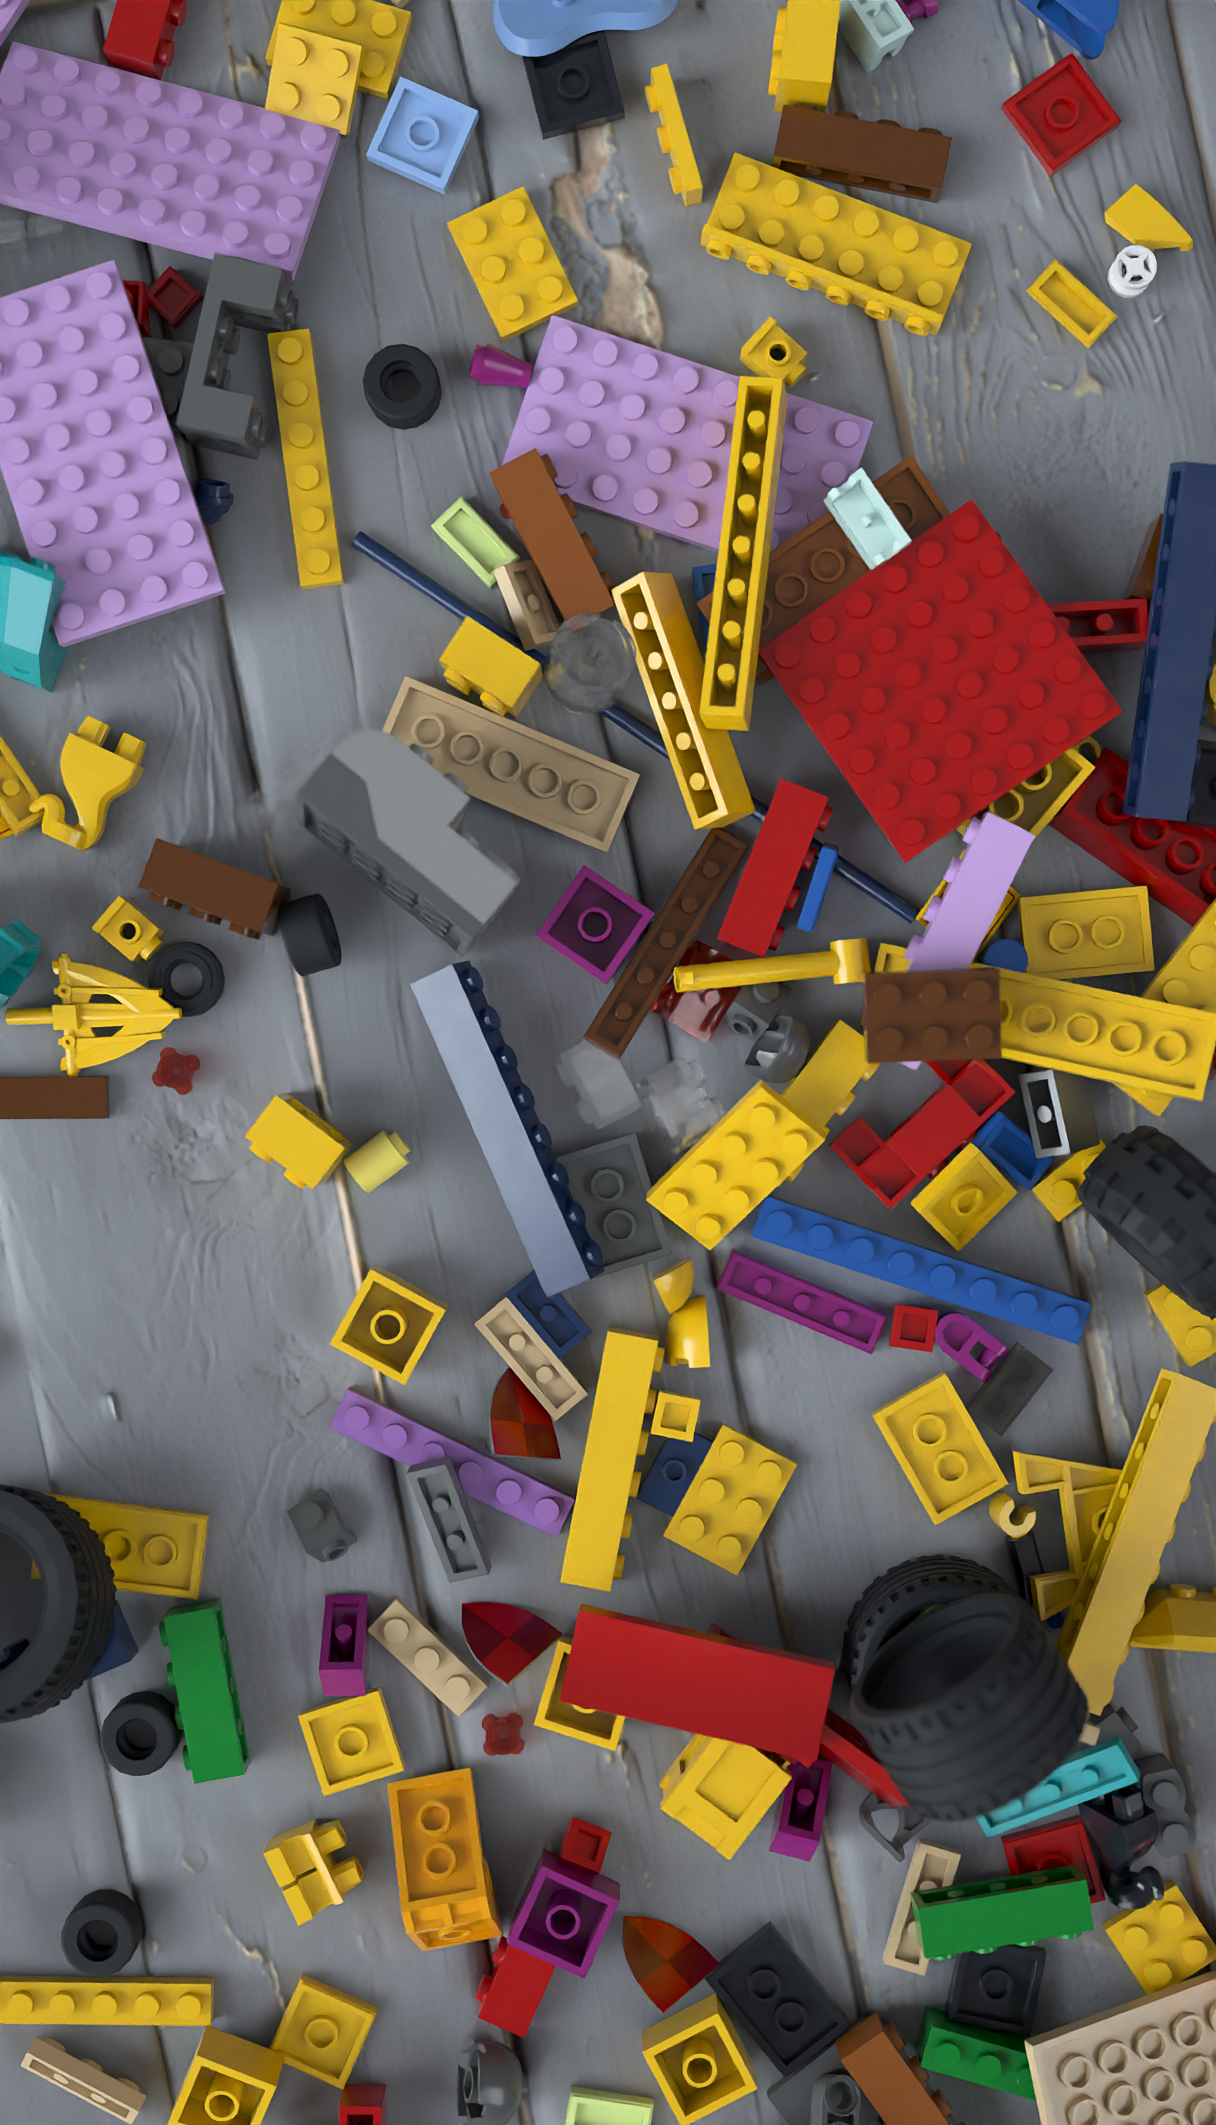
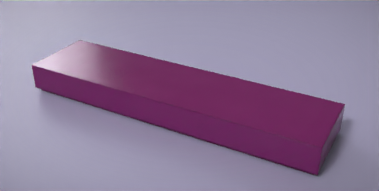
M734 1249L731 1250L716 1286V1289L871 1355L888 1318V1315Z

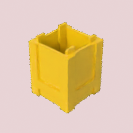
M695 1733L659 1781V1787L663 1789L660 1809L672 1818L677 1819L730 1861L792 1779L791 1772L787 1770L790 1761L776 1752Z

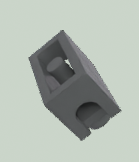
M1050 1068L1018 1075L1036 1159L1072 1154L1100 1145L1086 1076Z

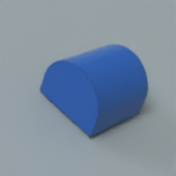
M1002 939L988 944L982 950L977 962L1024 973L1028 965V956L1024 947L1017 941Z

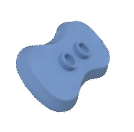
M494 0L492 18L498 38L509 51L517 55L538 57L554 53L589 33L602 30H643L656 26L673 13L677 7L678 0Z

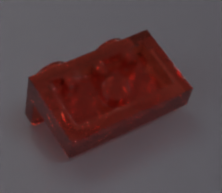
M696 940L692 946L687 948L678 966L733 960L713 947ZM673 976L670 982L665 984L657 997L653 1012L707 1044L742 986L677 992Z

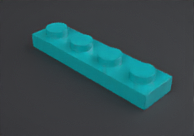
M1118 1736L1071 1754L1063 1765L1035 1790L1000 1810L976 1819L987 1838L1136 1783L1139 1781L1140 1771Z

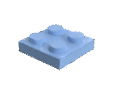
M400 76L367 151V159L369 162L445 195L478 122L479 112Z

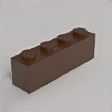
M796 103L792 106L783 105L772 167L800 177L937 203L943 186L952 137L943 136L942 132L934 128L925 127L918 130L901 128L899 123L887 119H881L876 122L860 120L857 115L846 111H838L834 114L819 112L814 106L805 103Z

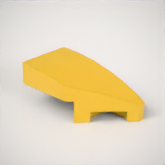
M1136 183L1104 212L1105 222L1132 244L1142 245L1153 254L1154 249L1180 247V252H1186L1193 248V239L1183 227Z

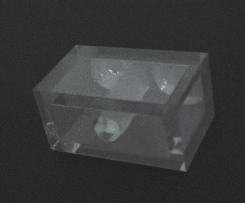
M587 1041L559 1054L562 1063L556 1065V1068L567 1088L572 1085L576 1087L582 1100L576 1102L575 1105L586 1126L594 1123L596 1129L599 1130L643 1107L620 1060H616Z

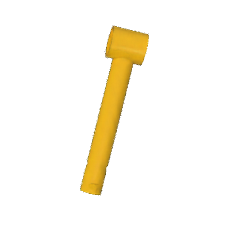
M867 938L829 942L830 951L677 966L674 968L673 974L674 985L677 992L827 976H833L834 984L862 982V972H871Z

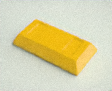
M1056 259L1026 290L1033 299L1087 348L1118 317Z

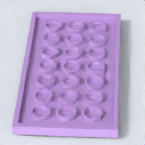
M13 41L0 73V204L213 260L214 253L283 268L287 279L294 281L341 140V134H339L340 130L266 110L259 106Z
M115 260L1 297L0 468L30 558L34 557L56 566L54 573L66 582L52 620L59 645L66 647L225 594L226 590L119 267Z
M551 315L502 465L536 448L540 456L545 453L548 454L558 474V477L552 481L559 495L567 493L573 505L719 553L739 377ZM786 393L788 401L770 552L829 512L823 500L827 498L828 493L833 488L843 485L858 470L874 421Z

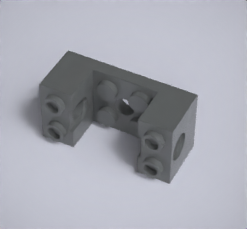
M214 253L176 423L192 445L258 460L260 448L266 449L270 438L271 425L266 422L267 418L264 412L257 409L258 403L254 396L228 391L231 374L230 370L226 369L230 354L235 355L239 345L240 330L236 326L267 333H278L287 331L288 323H295L299 301L298 298H294L293 287L289 284L283 268Z

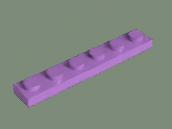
M351 1387L347 1389L329 1426L408 1466L450 1456L465 1494L556 1538L575 1501V1496Z

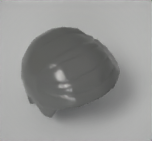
M775 1015L774 1020L779 1024V1028L774 1030L766 1029L758 1041L755 1042L744 1065L746 1070L760 1079L780 1084L799 1075L806 1065L811 1043L807 1028L794 1015Z

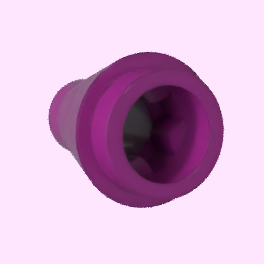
M487 343L486 347L476 344L468 378L478 381V385L505 386L527 389L533 364L525 362L490 343Z

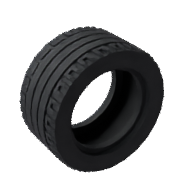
M0 1484V1531L16 1539L29 1552L39 1570L44 1595L42 1616L34 1638L16 1661L0 1671V1723L32 1718L33 1715H40L46 1712L47 1709L60 1705V1700H67L72 1695L71 1692L79 1689L83 1685V1681L91 1676L93 1673L92 1668L101 1661L100 1657L108 1646L106 1644L107 1639L111 1637L113 1632L111 1628L116 1617L114 1615V1606L117 1607V1600H115L117 1587L113 1582L115 1574L110 1565L112 1561L109 1556H106L104 1551L106 1547L98 1539L99 1534L89 1527L90 1523L87 1519L80 1518L78 1511L69 1508V1505L63 1501H57L55 1497L38 1491Z

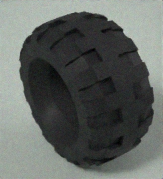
M1139 1125L1130 1133L1122 1132L1083 1172L1085 1180L1078 1188L1079 1200L1103 1229L1172 1293L1206 1317L1216 1316V1174L1190 1151L1188 1152L1179 1145L1177 1141L1153 1126Z

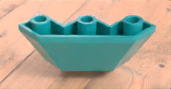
M1 551L0 669L7 676L51 693L68 646L62 647L59 645L55 630L50 627L66 582L54 573L56 566L31 557L29 563H26V560L19 556Z

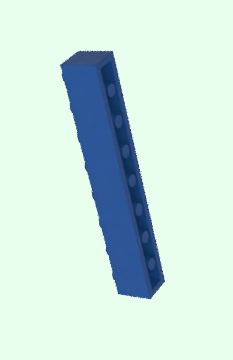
M768 1195L759 1203L750 1230V1234L754 1238L1077 1345L1079 1344L1092 1305L1082 1298Z

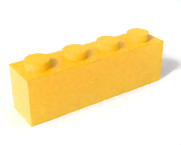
M838 1019L808 1057L806 1065L799 1075L790 1081L781 1093V1096L825 1131L826 1138L830 1132V1129L825 1126L834 1113L841 1116L855 1098V1095L850 1091L860 1078L867 1082L880 1063L866 1062L864 1058V1037ZM802 1162L784 1180L791 1184L805 1163Z

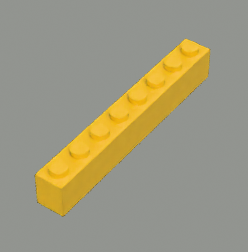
M739 377L699 712L706 728L749 731L788 401L783 378Z
M1162 1368L1055 1645L1088 1698L1089 1712L1098 1716L1101 1715L1103 1707L1110 1702L1113 1696L1114 1678L1119 1665L1125 1662L1129 1654L1130 1646L1128 1641L1134 1626L1143 1617L1145 1611L1144 1599L1149 1586L1156 1581L1159 1575L1160 1557L1165 1544H1168L1174 1536L1176 1515L1180 1505L1187 1500L1190 1494L1192 1473L1195 1465L1202 1460L1205 1454V1439L1211 1424L1216 1421L1215 1388Z

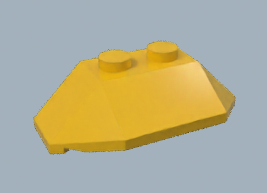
M1171 1584L1170 1590L1156 1589L1144 1599L1145 1611L1141 1621L1133 1628L1128 1641L1130 1647L1216 1653V1587H1213L1212 1593L1196 1592V1587L1191 1585Z

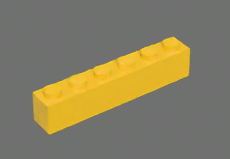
M641 572L613 588L611 592L694 829L725 827L756 812L728 730L706 728L699 714L705 665L673 574Z
M608 1326L560 1579L562 1583L610 1592L613 1579L621 1581L625 1555L618 1554L621 1538L629 1539L633 1514L627 1513L626 1507L629 1496L637 1497L641 1472L634 1471L636 1455H645L649 1431L642 1430L644 1413L653 1414L657 1389L649 1388L652 1372H661L665 1348L657 1347V1335Z

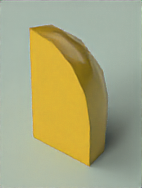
M691 1257L653 1273L654 1284L670 1315L685 1304L693 1291L695 1272Z
M705 1295L689 1298L681 1308L673 1313L668 1321L666 1333L668 1365L689 1364L690 1368L710 1367Z

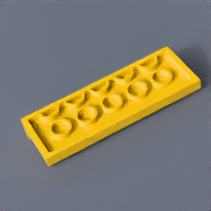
M735 152L709 220L703 227L700 245L706 247V251L719 259L729 260L730 257L746 262V267L755 273L769 275L771 272L782 276L794 288L800 290L813 288L821 291L833 303L844 306L852 303L865 308V313L877 320L887 321L891 318L904 323L905 329L916 335L927 336L930 333L937 336L972 243Z

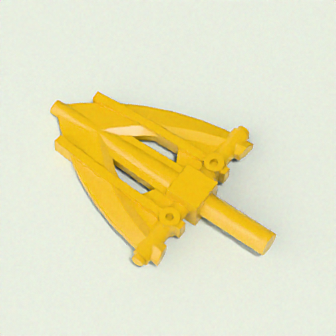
M61 953L58 956V960H52L53 971L59 975L60 985L54 988V994H58L61 997V1001L53 1004L52 1007L8 1008L5 1014L8 1025L53 1024L54 1030H64V1037L58 1039V1044L65 1048L66 1054L61 1059L60 1068L61 1071L67 1070L69 1077H77L78 1072L82 1068L117 1059L139 1048L149 1040L165 1038V1030H162L174 1019L182 1018V1009L174 1008L169 1002L160 997L163 994V988L145 987L137 981L112 970L71 961L68 953ZM93 994H109L121 1003H92L90 1000ZM124 1026L114 1035L97 1036L92 1028Z

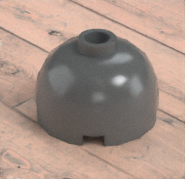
M468 2039L461 2052L469 2053L468 2065L466 2069L458 2065L456 2098L458 2116L467 2117L468 2122L463 2125H505L518 2111L520 2101L527 2098L529 2088L528 2075L526 2072H522L518 2058L506 2045L490 2040Z

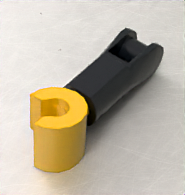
M1001 1491L991 1499L989 1515L993 1522L1008 1534L1005 1540L1014 1568L1019 1594L1032 1608L1031 1586L1027 1587L1025 1579L1029 1578V1576L1045 1574L1033 1531H1031L1036 1520V1511L1028 1504L1018 1507L1016 1515L1009 1518L1015 1505L1013 1499L1004 1491Z

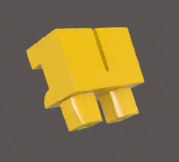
M316 1820L310 1821L269 1839L263 1852L279 1887H283L282 1893L298 1926L313 1919L315 1913L332 1904L337 1905L344 1902L347 1891L363 1881L364 1870L355 1855L337 1864L332 1854V1851L345 1846L347 1842L346 1834L339 1820L318 1826Z

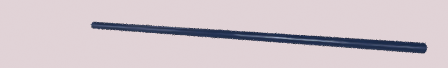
M362 531L356 535L352 542L353 547L464 621L467 616L539 662L545 677L670 760L662 735L536 649L525 651L520 638ZM751 795L756 812L750 815L763 823L769 807ZM813 837L810 846L817 848L814 859L818 861L823 844ZM838 854L833 869L836 874L910 924L913 922L920 909Z

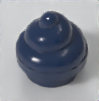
M212 479L196 480V487L192 491L200 515L205 518V522L208 525L215 524L220 520L221 515L229 511L230 506L233 504L234 495L230 493V484Z

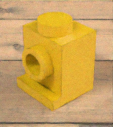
M770 316L741 348L740 361L758 377L783 378L784 385L792 388L808 369L804 365L808 353L776 324L777 321ZM777 348L785 355V358L779 361L774 360L770 356V352Z
M118 896L91 927L130 961L138 963L142 958L148 961L156 954L163 944L159 938L165 932L159 924L137 905L123 896ZM131 923L136 928V934L132 939L127 940L123 936V929L127 924Z

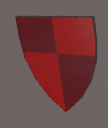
M509 1366L497 1380L490 1397L488 1409L489 1439L486 1441L487 1450L492 1456L561 1460L557 1436L549 1413Z
M493 1602L462 1603L461 1627L469 1650L475 1660L491 1676L506 1687L563 1635V1633L547 1621L515 1606Z
M624 1915L622 1945L626 1964L638 1988L661 2015L720 1966V1963L705 1947L691 1935L677 1927L649 1917Z

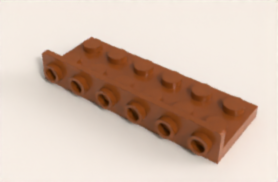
M912 455L872 482L911 539V542L950 515V512ZM830 511L770 552L759 649L870 571ZM714 591L696 603L709 625ZM758 655L755 680L761 686L774 678V676Z

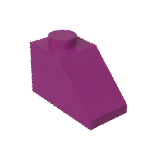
M326 1595L319 1660V1674L324 1696H366L369 1663V1632L367 1631L369 1627L368 1595Z
M817 1759V1762H813L809 1768L799 1761L796 1764L790 1762L787 1766V1770L791 1772L792 1779L780 1793L769 1846L770 1852L808 1862L811 1861L820 1842L832 1762Z

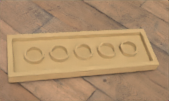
M407 676L404 677L382 730L395 736L408 747L414 743L422 748L433 759V762L430 764L443 776L447 772L453 774L468 788L465 792L466 795L606 854L610 849L640 777L638 773Z

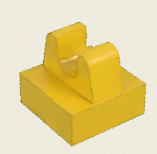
M659 1390L650 1430L651 1434L692 1442L701 1399Z

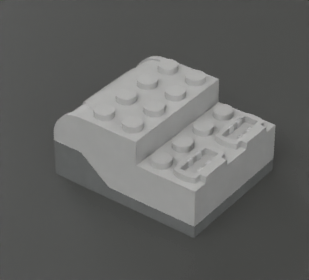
M363 730L345 737L336 745L296 793L298 823L463 957L504 908L522 879L492 852L486 851L484 855L477 850L480 846L479 842L467 831L460 828L470 801V797L465 794L468 788L453 774L447 772L443 776L430 765L433 759L422 748L414 743L408 747L395 736L379 730Z

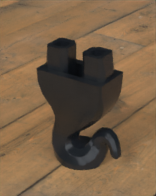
M1130 1784L1078 1804L1082 1820L1100 1851L1101 1881L1109 1901L1119 1908L1142 1909L1150 1905L1154 1899L1156 1901L1163 1899V1882L1157 1869L1152 1866H1145L1139 1872L1130 1871L1131 1865L1150 1850L1158 1834L1156 1811L1143 1804L1142 1790Z

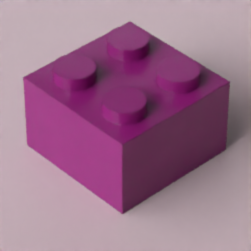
M583 865L535 936L607 985L655 913Z
M543 1848L509 1923L507 1944L585 1979L620 1902V1883L604 1875L598 1874L593 1876L556 1861L558 1855Z

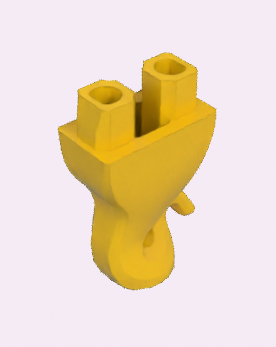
M88 715L80 725L76 735L69 732L60 758L63 782L79 818L77 824L70 825L66 822L64 803L54 794L40 796L29 807V810L34 813H39L45 808L42 820V833L81 851L90 849L100 840L105 829L107 811L114 799L127 793L138 783L145 770L140 764L144 758L147 743L123 732L114 753L102 748L111 726Z

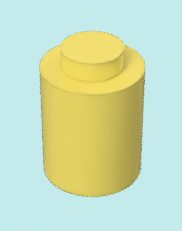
M382 1130L344 1159L343 1162L355 1181L369 1194L409 1164L406 1155L411 1150L396 1131L389 1135L387 1131Z

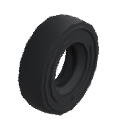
M185 941L171 944L160 951L150 965L148 975L149 988H163V994L160 997L169 1002L174 1008H181L182 1017L202 1015L214 1007L223 994L225 983L223 966L214 952L201 944ZM184 963H191L198 967L203 979L200 989L190 996L178 994L171 984L172 972L177 966Z

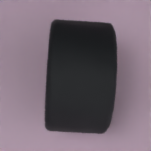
M406 344L387 346L375 353L366 365L363 377L366 400L376 418L387 426L402 430L417 428L429 421L439 408L442 389L438 370L431 358L419 348ZM401 372L413 374L419 382L418 393L414 398L406 402L394 401L389 397L386 390L390 377Z
M313 894L279 905L278 919L282 939L290 962L300 976L330 969L341 964L342 954L337 929L330 909L321 894Z
M150 1691L134 1692L121 1699L105 1718L100 1732L101 1750L107 1762L119 1772L131 1776L150 1775L161 1769L178 1747L182 1734V1729L179 1730L176 1724L174 1704L164 1696ZM134 1719H142L149 1722L157 1732L155 1743L148 1748L135 1746L129 1741L125 1733L127 1724Z
M113 1889L96 1890L85 1895L74 1906L61 1931V1948L67 1961L78 1972L91 1977H107L120 1971L133 1957L143 1935V1918L137 1904L126 1894ZM92 1920H103L110 1923L118 1934L117 1941L113 1945L104 1946L96 1943L88 1934V1924Z

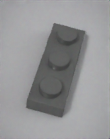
M450 1456L410 1465L406 1474L449 1583L488 1575L492 1565Z

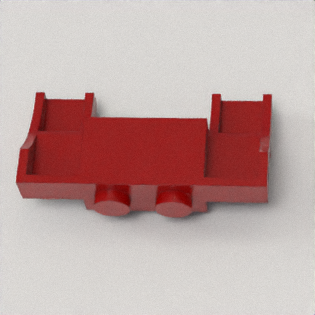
M983 1059L923 1061L943 1084L887 1137L882 1140L861 1117H858L828 1146L887 1208H893L926 1176L930 1179L935 1178L950 1163L946 1157L957 1147L963 1150L972 1142L975 1135L979 1132L977 1128L1015 1093L1008 1083Z

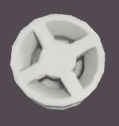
M1131 245L1124 248L1117 255L1108 271V283L1115 294L1123 298H1133L1146 290L1157 271V262L1154 254L1148 248L1141 245Z

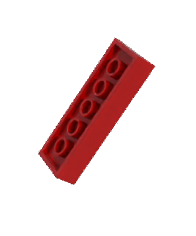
M1104 747L1101 750L1100 756L1092 762V765L1095 766L1093 771L1065 802L1048 825L1136 887L1147 886L1150 897L1194 927L1216 898V830L1182 825V821L1135 817L1122 813L1129 763Z
M581 1604L578 1610L570 1656L559 1701L817 1762L836 1663Z
M714 1622L706 1632L735 1639ZM827 1708L819 1753L892 1808L901 1805L910 1808L862 1733L830 1708Z

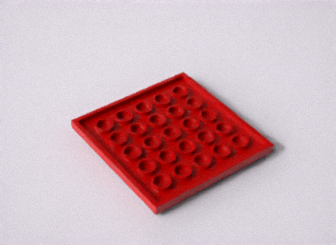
M972 499L910 542L907 547L869 571L758 650V655L905 864L1123 712Z

